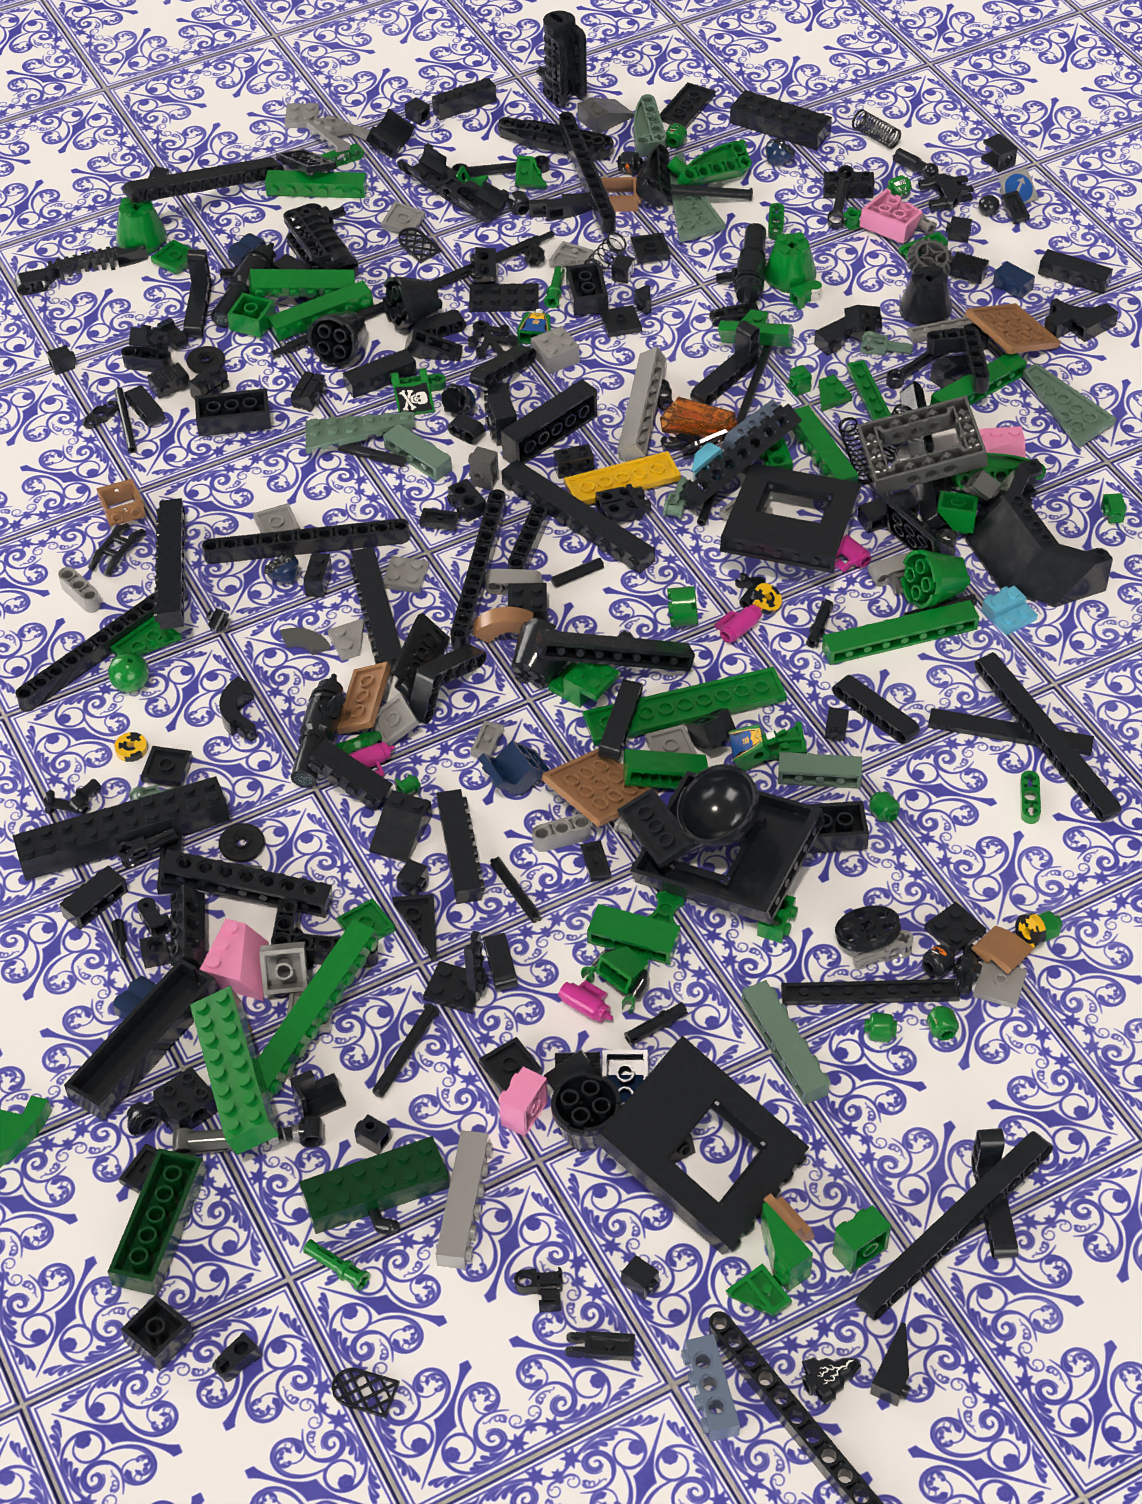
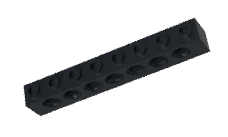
M789 403L784 407L779 405L772 411L774 413L773 416L769 417L767 415L763 418L758 428L754 426L746 432L748 436L745 439L742 436L734 442L735 447L733 449L728 447L721 453L722 458L718 460L716 457L708 464L709 468L706 471L703 468L695 474L696 479L693 482L690 479L682 485L683 490L678 494L692 511L703 504L802 421ZM750 441L754 443L755 448L751 446ZM737 452L742 455V458L738 456ZM724 463L728 464L729 469L725 467ZM711 473L716 476V480L712 478ZM698 484L703 487V491L699 489Z
M167 850L159 869L160 879L163 883L177 886L186 885L195 890L278 907L279 901L284 898H293L297 902L298 912L326 918L333 898L332 885L324 882L311 881L301 877L297 878L283 873H274L264 869L214 860L181 851Z

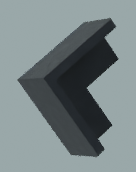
M311 1070L290 1078L294 1103L302 1118L306 1116H317L320 1118L346 1106V1100L339 1089L335 1073L316 1081Z

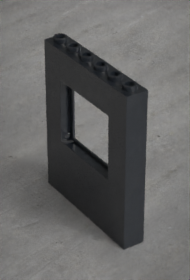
M751 463L721 534L719 552L834 574L860 498L861 483ZM771 491L828 502L820 523L764 513L763 510Z
M687 771L684 777L680 779L675 793L669 799L667 807L677 820L679 797L684 787H688L695 779L694 776L697 773ZM758 791L760 797L758 817L726 875L679 862L680 857L660 869L643 846L637 860L632 863L630 872L635 883L771 924L826 821L822 808Z
M683 1035L593 1140L722 1255L728 1250L733 1252L741 1243L739 1237L743 1233L746 1235L753 1228L755 1223L752 1221L756 1216L760 1217L762 1215V1206L765 1203L763 1199L770 1193L775 1198L781 1191L779 1186L782 1182L786 1184L794 1175L792 1169L795 1165L799 1167L807 1158L805 1153L809 1149L806 1143ZM710 1108L759 1150L719 1202L670 1160V1157Z

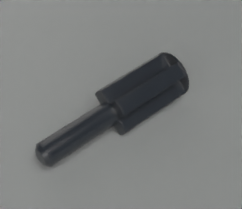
M115 919L111 922L114 940L118 944L120 959H125L127 956L124 943L127 939L124 920Z

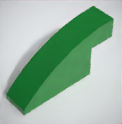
M31 1095L23 1114L0 1109V1168L21 1153L44 1127L52 1113L48 1099Z

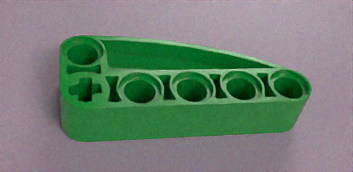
M733 141L702 153L691 161L678 176L677 183L679 185L700 186L741 177L751 167L752 161L742 142Z
M987 453L988 466L952 475L953 487L958 492H965L962 490L965 485H961L960 481L963 480L967 483L972 474L982 470L994 479H996V474L1000 473L1003 477V482L1020 463L1031 459L1009 454ZM1043 464L1042 472L1035 478V481L1043 478L1046 474V468Z

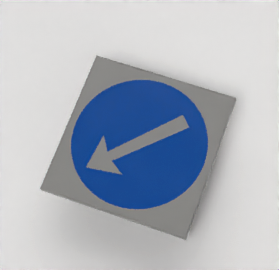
M1027 168L998 177L1001 185V195L1018 190L1024 204L1039 199Z

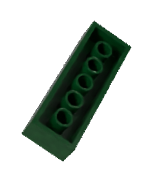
M431 1136L299 1181V1185L315 1234H319L368 1217L369 1211L374 1208H378L382 1212L448 1189L449 1179L434 1138Z
M158 1149L107 1271L113 1286L158 1295L206 1175L203 1158Z

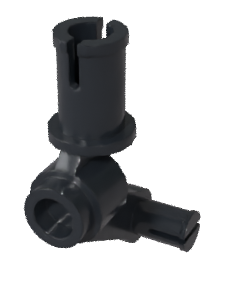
M91 779L82 788L76 789L75 796L70 801L55 798V792L48 790L43 802L45 812L51 814L55 808L81 815L85 814L90 807L88 805L89 797L101 789L100 783L96 779Z

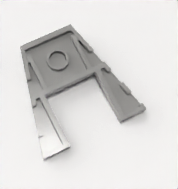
M331 115L325 118H314V120L307 121L306 128L315 135L319 134L322 141H328V146H334L336 152L350 149V143L337 136L354 134L366 141L370 132L368 129L337 119Z

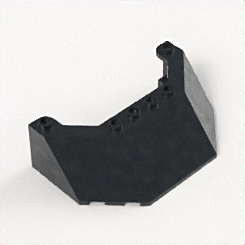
M1036 458L1020 463L998 487L1000 491L994 499L991 498L988 501H983L975 517L973 533H968L965 542L1000 590L1005 586L1008 588L1015 586L1027 597V600L1034 602L1040 600L1047 602L1048 606L1058 607L1105 592L1113 562L1109 552L1103 548L1084 551L1059 544L1032 508V498L1036 497L1037 492L1034 489L1035 478L1041 474L1043 469L1042 464Z

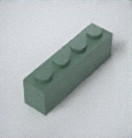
M397 424L383 434L385 449L393 454L406 457L408 464L436 482L452 471V460L449 454L444 453L435 445L425 441L421 436L411 432L408 428Z
M779 752L778 784L861 789V756Z

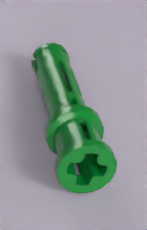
M561 266L555 267L551 285L546 290L547 296L544 298V304L549 308H556L562 295L561 284L565 269Z
M312 1239L308 1240L304 1245L303 1253L337 1273L338 1279L348 1281L354 1285V1289L357 1291H361L368 1283L370 1272L360 1270L354 1266V1262L351 1260L339 1258Z

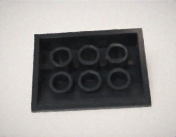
M886 495L882 497L888 531L911 551L928 550L955 556L956 550L953 545L947 544L939 533H934L926 522H921L913 511H908L904 506Z

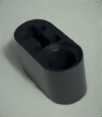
M462 413L447 425V429L452 436L471 445L486 432L481 422Z

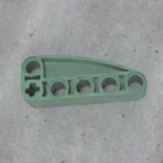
M651 94L641 96L634 113V147L641 157L648 156L658 144L666 147V133L655 97Z

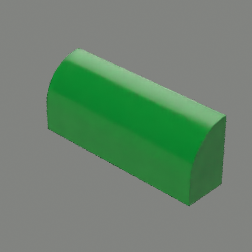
M720 321L718 332L722 343L735 344L736 328L741 321ZM749 322L760 329L759 345L792 347L794 335L792 324Z
M625 749L623 776L625 785L677 789L680 779L684 777L687 771L699 773L708 768L706 755L635 749Z
M598 904L587 929V943L607 949H619L626 946L637 954L640 952L646 953L651 961L671 965L678 945L681 926Z

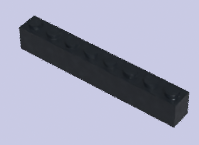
M374 547L352 550V559H349L350 570L355 571L352 573L354 584L358 583V586H356L357 597L362 598L359 600L361 611H365L363 613L364 624L369 625L366 628L368 639L373 640L370 642L372 653H376L374 662L375 664L388 662L392 669L400 653L401 646Z
M540 629L538 630L534 645L540 659L686 672L691 671L695 658V653L689 643Z

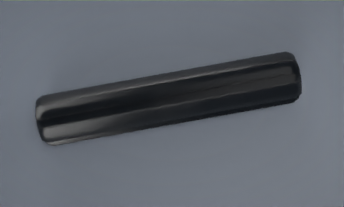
M596 558L552 576L551 582L554 587L561 586L602 569L604 562L601 558Z

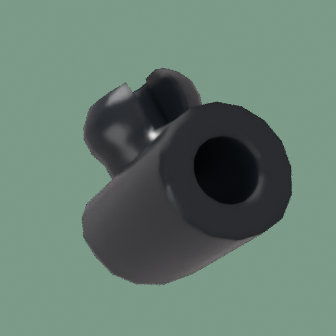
M378 1208L369 1211L368 1215L376 1232L393 1234L399 1231L400 1224L397 1220L383 1218Z

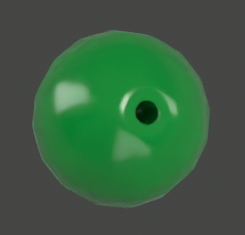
M133 652L117 655L112 659L108 668L111 684L119 691L125 693H132L142 689L150 676L146 660Z

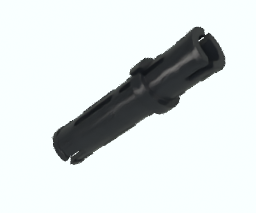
M828 599L821 602L815 621L810 626V634L806 640V645L810 648H817L820 638L825 633V625L834 606L833 602Z
M680 1002L670 1009L661 1010L655 1017L625 1032L624 1036H626L627 1043L631 1046L665 1026H671L672 1022L688 1015L686 1006Z

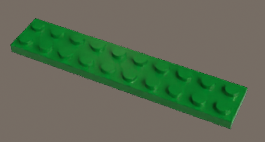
M770 667L641 697L627 738L685 725L719 708H728L730 714L787 701V694L775 668ZM614 704L582 711L584 722L594 746L601 743Z

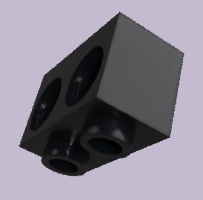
M475 247L474 254H471L470 264H473L471 279H474V284H495L496 248Z
M589 444L553 451L554 469L558 479L594 470V455Z
M468 479L448 486V503L451 506L453 505L457 512H460V517L469 522L483 516L486 500Z

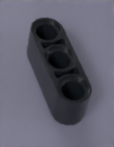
M450 310L420 319L414 323L413 328L443 338L462 332L467 324L458 310Z
M126 346L121 350L124 367L129 370L157 372L164 369V367L167 368V366L173 365L171 353L165 349Z
M142 385L124 393L130 407L147 427L165 420L163 410Z
M505 932L484 936V948L495 990L518 987L516 972Z

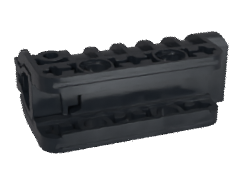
M558 10L549 12L543 18V31L545 33L544 62L546 66L545 68L539 66L536 73L542 77L543 95L557 108H561L566 105L567 95L569 94L576 96L578 99L587 96L586 35L583 29L576 24L575 16L570 12Z
M309 203L288 210L283 214L284 223L290 231L286 235L287 244L300 261L310 266H318L317 268H312L316 270H354V276L358 271V261L332 228L334 226V219L346 215L343 206L329 210L327 206L322 208L317 203Z

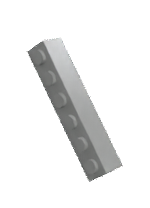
M461 1130L436 1250L437 1266L465 1269L467 1261L472 1259L473 1246H470L471 1239L475 1240L477 1225H474L475 1218L479 1219L481 1204H478L479 1197L483 1198L485 1184L482 1181L483 1177L488 1176L489 1163H486L487 1157H491L493 1143H489L488 1133Z

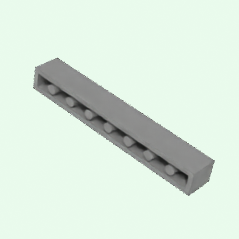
M658 346L639 354L617 450L620 457L626 462L646 456L667 358Z

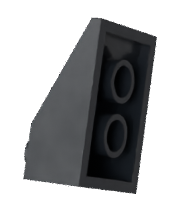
M392 790L384 804L369 852L405 863L408 859H411L432 818L431 801Z

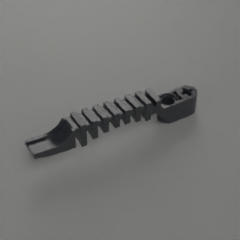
M145 245L134 248H120L117 246L110 248L108 246L104 250L100 248L95 252L91 250L87 254L85 252L78 256L74 254L70 258L68 256L61 260L57 258L53 264L52 261H47L48 266L46 268L22 272L15 276L17 292L24 296L47 291L57 278H60L61 281L65 280L64 273L68 272V276L72 277V271L76 270L77 274H81L80 269L84 268L85 272H89V267L93 266V270L97 271V265L100 264L102 270H107L105 263L108 262L111 270H115L114 261L116 260L118 261L119 268L148 260Z

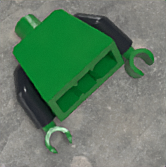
M626 946L619 949H605L591 963V967L586 966L581 969V976L584 978L588 975L586 981L592 983L595 980L594 972H596L625 995L631 994L630 997L622 1000V1010L625 1005H632L629 1008V1014H631L635 1010L634 1001L636 998H640L648 983L649 973L647 969L649 959L646 953L640 952L637 954Z

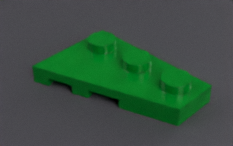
M153 616L110 648L111 652L116 656L125 652H133L141 656L182 640V637L173 628L161 630L159 622H155Z

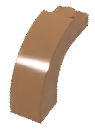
M498 607L488 610L474 620L473 636L490 643L495 637L503 633L512 632L519 634L524 621L528 622L533 618V612L518 607Z

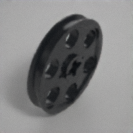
M878 905L854 909L842 916L835 926V934L839 945L854 952H868L883 948L892 943L901 932L899 915L891 908Z

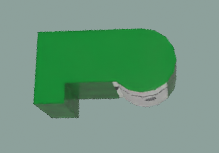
M811 280L790 288L789 301L800 310L805 307L806 303L819 300L822 292L821 282Z

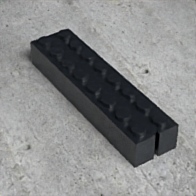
M180 958L64 1084L68 1099L104 1121L194 1021L190 1004L218 992L215 978L200 969L197 971L195 966Z

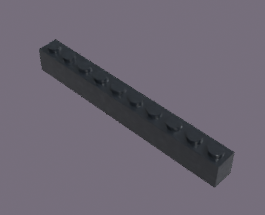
M516 459L501 471L504 487L512 490L532 505L536 503L545 504L548 507V515L570 528L574 533H578L602 551L607 552L616 560L627 565L631 570L640 574L655 562L654 547Z
M182 498L159 501V509H156L158 519L156 520L157 541L155 542L157 564H155L156 587H154L156 599H154L155 622H159L161 630L184 627L185 509Z

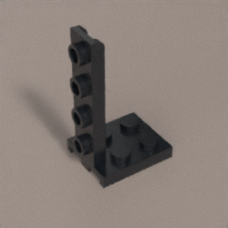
M472 931L470 935L471 943L464 948L465 968L442 961L438 962L423 994V1000L473 1015L477 1001L480 1000L486 988V983L489 980L488 975L485 974V968H483V942H481L480 932Z

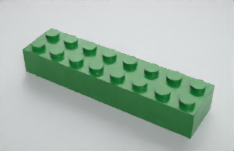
M228 986L190 1004L226 1142L236 1155H239L279 1136L240 998L232 987Z

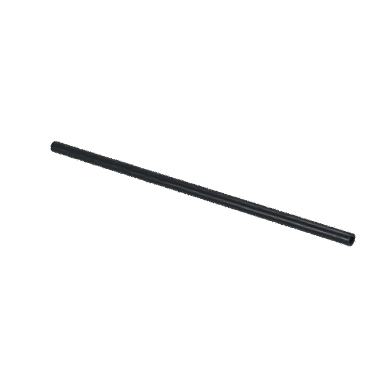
M763 346L733 428L746 419L773 346ZM718 491L704 502L697 519L698 525H706Z

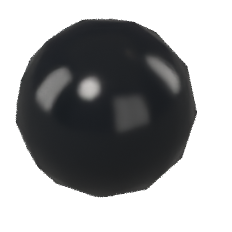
M993 195L983 196L978 204L979 211L985 216L996 214L1000 206L999 200Z

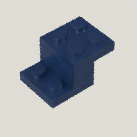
M513 740L509 742L496 758L485 753L478 758L483 765V771L493 779L491 782L498 789L503 788L511 794L516 793L521 796L537 780L542 781L543 773L550 770L536 750Z

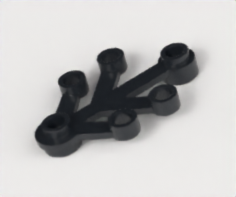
M484 320L476 321L473 324L474 334L468 338V345L470 347H477L476 356L479 358L486 356L489 345H491L497 355H500L505 351L498 343L508 344L509 346H516L518 344V337L516 335H509L510 327L508 325H501L500 327L490 326ZM490 332H492V333H498V334H500L501 336L492 335ZM481 336H484V340H483L481 346H478V345H479V342H478L479 338H480Z

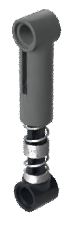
M306 1116L300 1120L299 1124L290 1125V1127L285 1128L282 1126L278 1128L277 1126L279 1136L264 1142L266 1145L280 1144L281 1141L289 1143V1141L293 1140L294 1142H300L304 1147H318L323 1143L322 1119L317 1116ZM180 1128L175 1130L172 1135L173 1152L195 1156L196 1154L233 1151L225 1140L223 1129L194 1131L189 1128Z

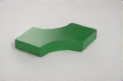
M380 731L362 733L350 740L339 742L335 746L349 754L360 748L372 746L382 736Z
M666 891L655 894L658 903L657 908L647 917L676 924L674 915L678 909L684 906L685 901L683 898Z

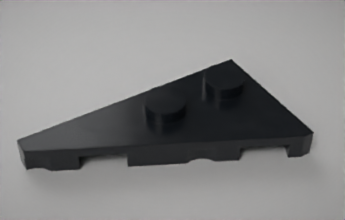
M434 894L392 897L394 907L431 961H437Z

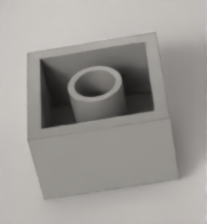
M562 326L531 338V348H534L536 351L535 359L548 374L580 362L579 345Z
M305 942L262 945L260 947L259 954L264 995L300 992L306 989L309 984Z

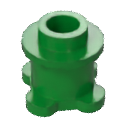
M848 207L847 212L843 213V217L846 218L844 226L850 230L859 228V218L862 210Z
M409 774L402 781L398 778L394 779L396 791L408 795L419 792L421 784L416 776L413 777Z

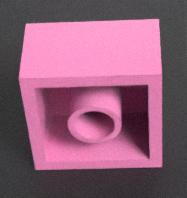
M522 1067L519 1073L513 1075L509 1088L501 1093L498 1103H500L499 1115L501 1116L502 1126L524 1137L527 1135L548 1103L546 1077L525 1067Z

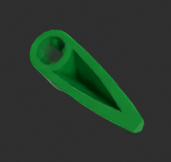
M679 152L667 165V168L677 176L687 166L684 154Z

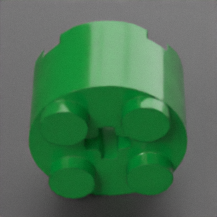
M695 586L667 588L668 600H672L668 603L669 614H673V616H670L671 627L698 624Z

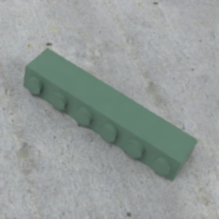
M767 980L742 989V1003L803 1105L828 1096L829 1086L831 1085L829 1076L820 1069L818 1058L809 1051L807 1040L801 1038L796 1022L790 1020L787 1008L783 1003L779 1002L775 988L770 987Z

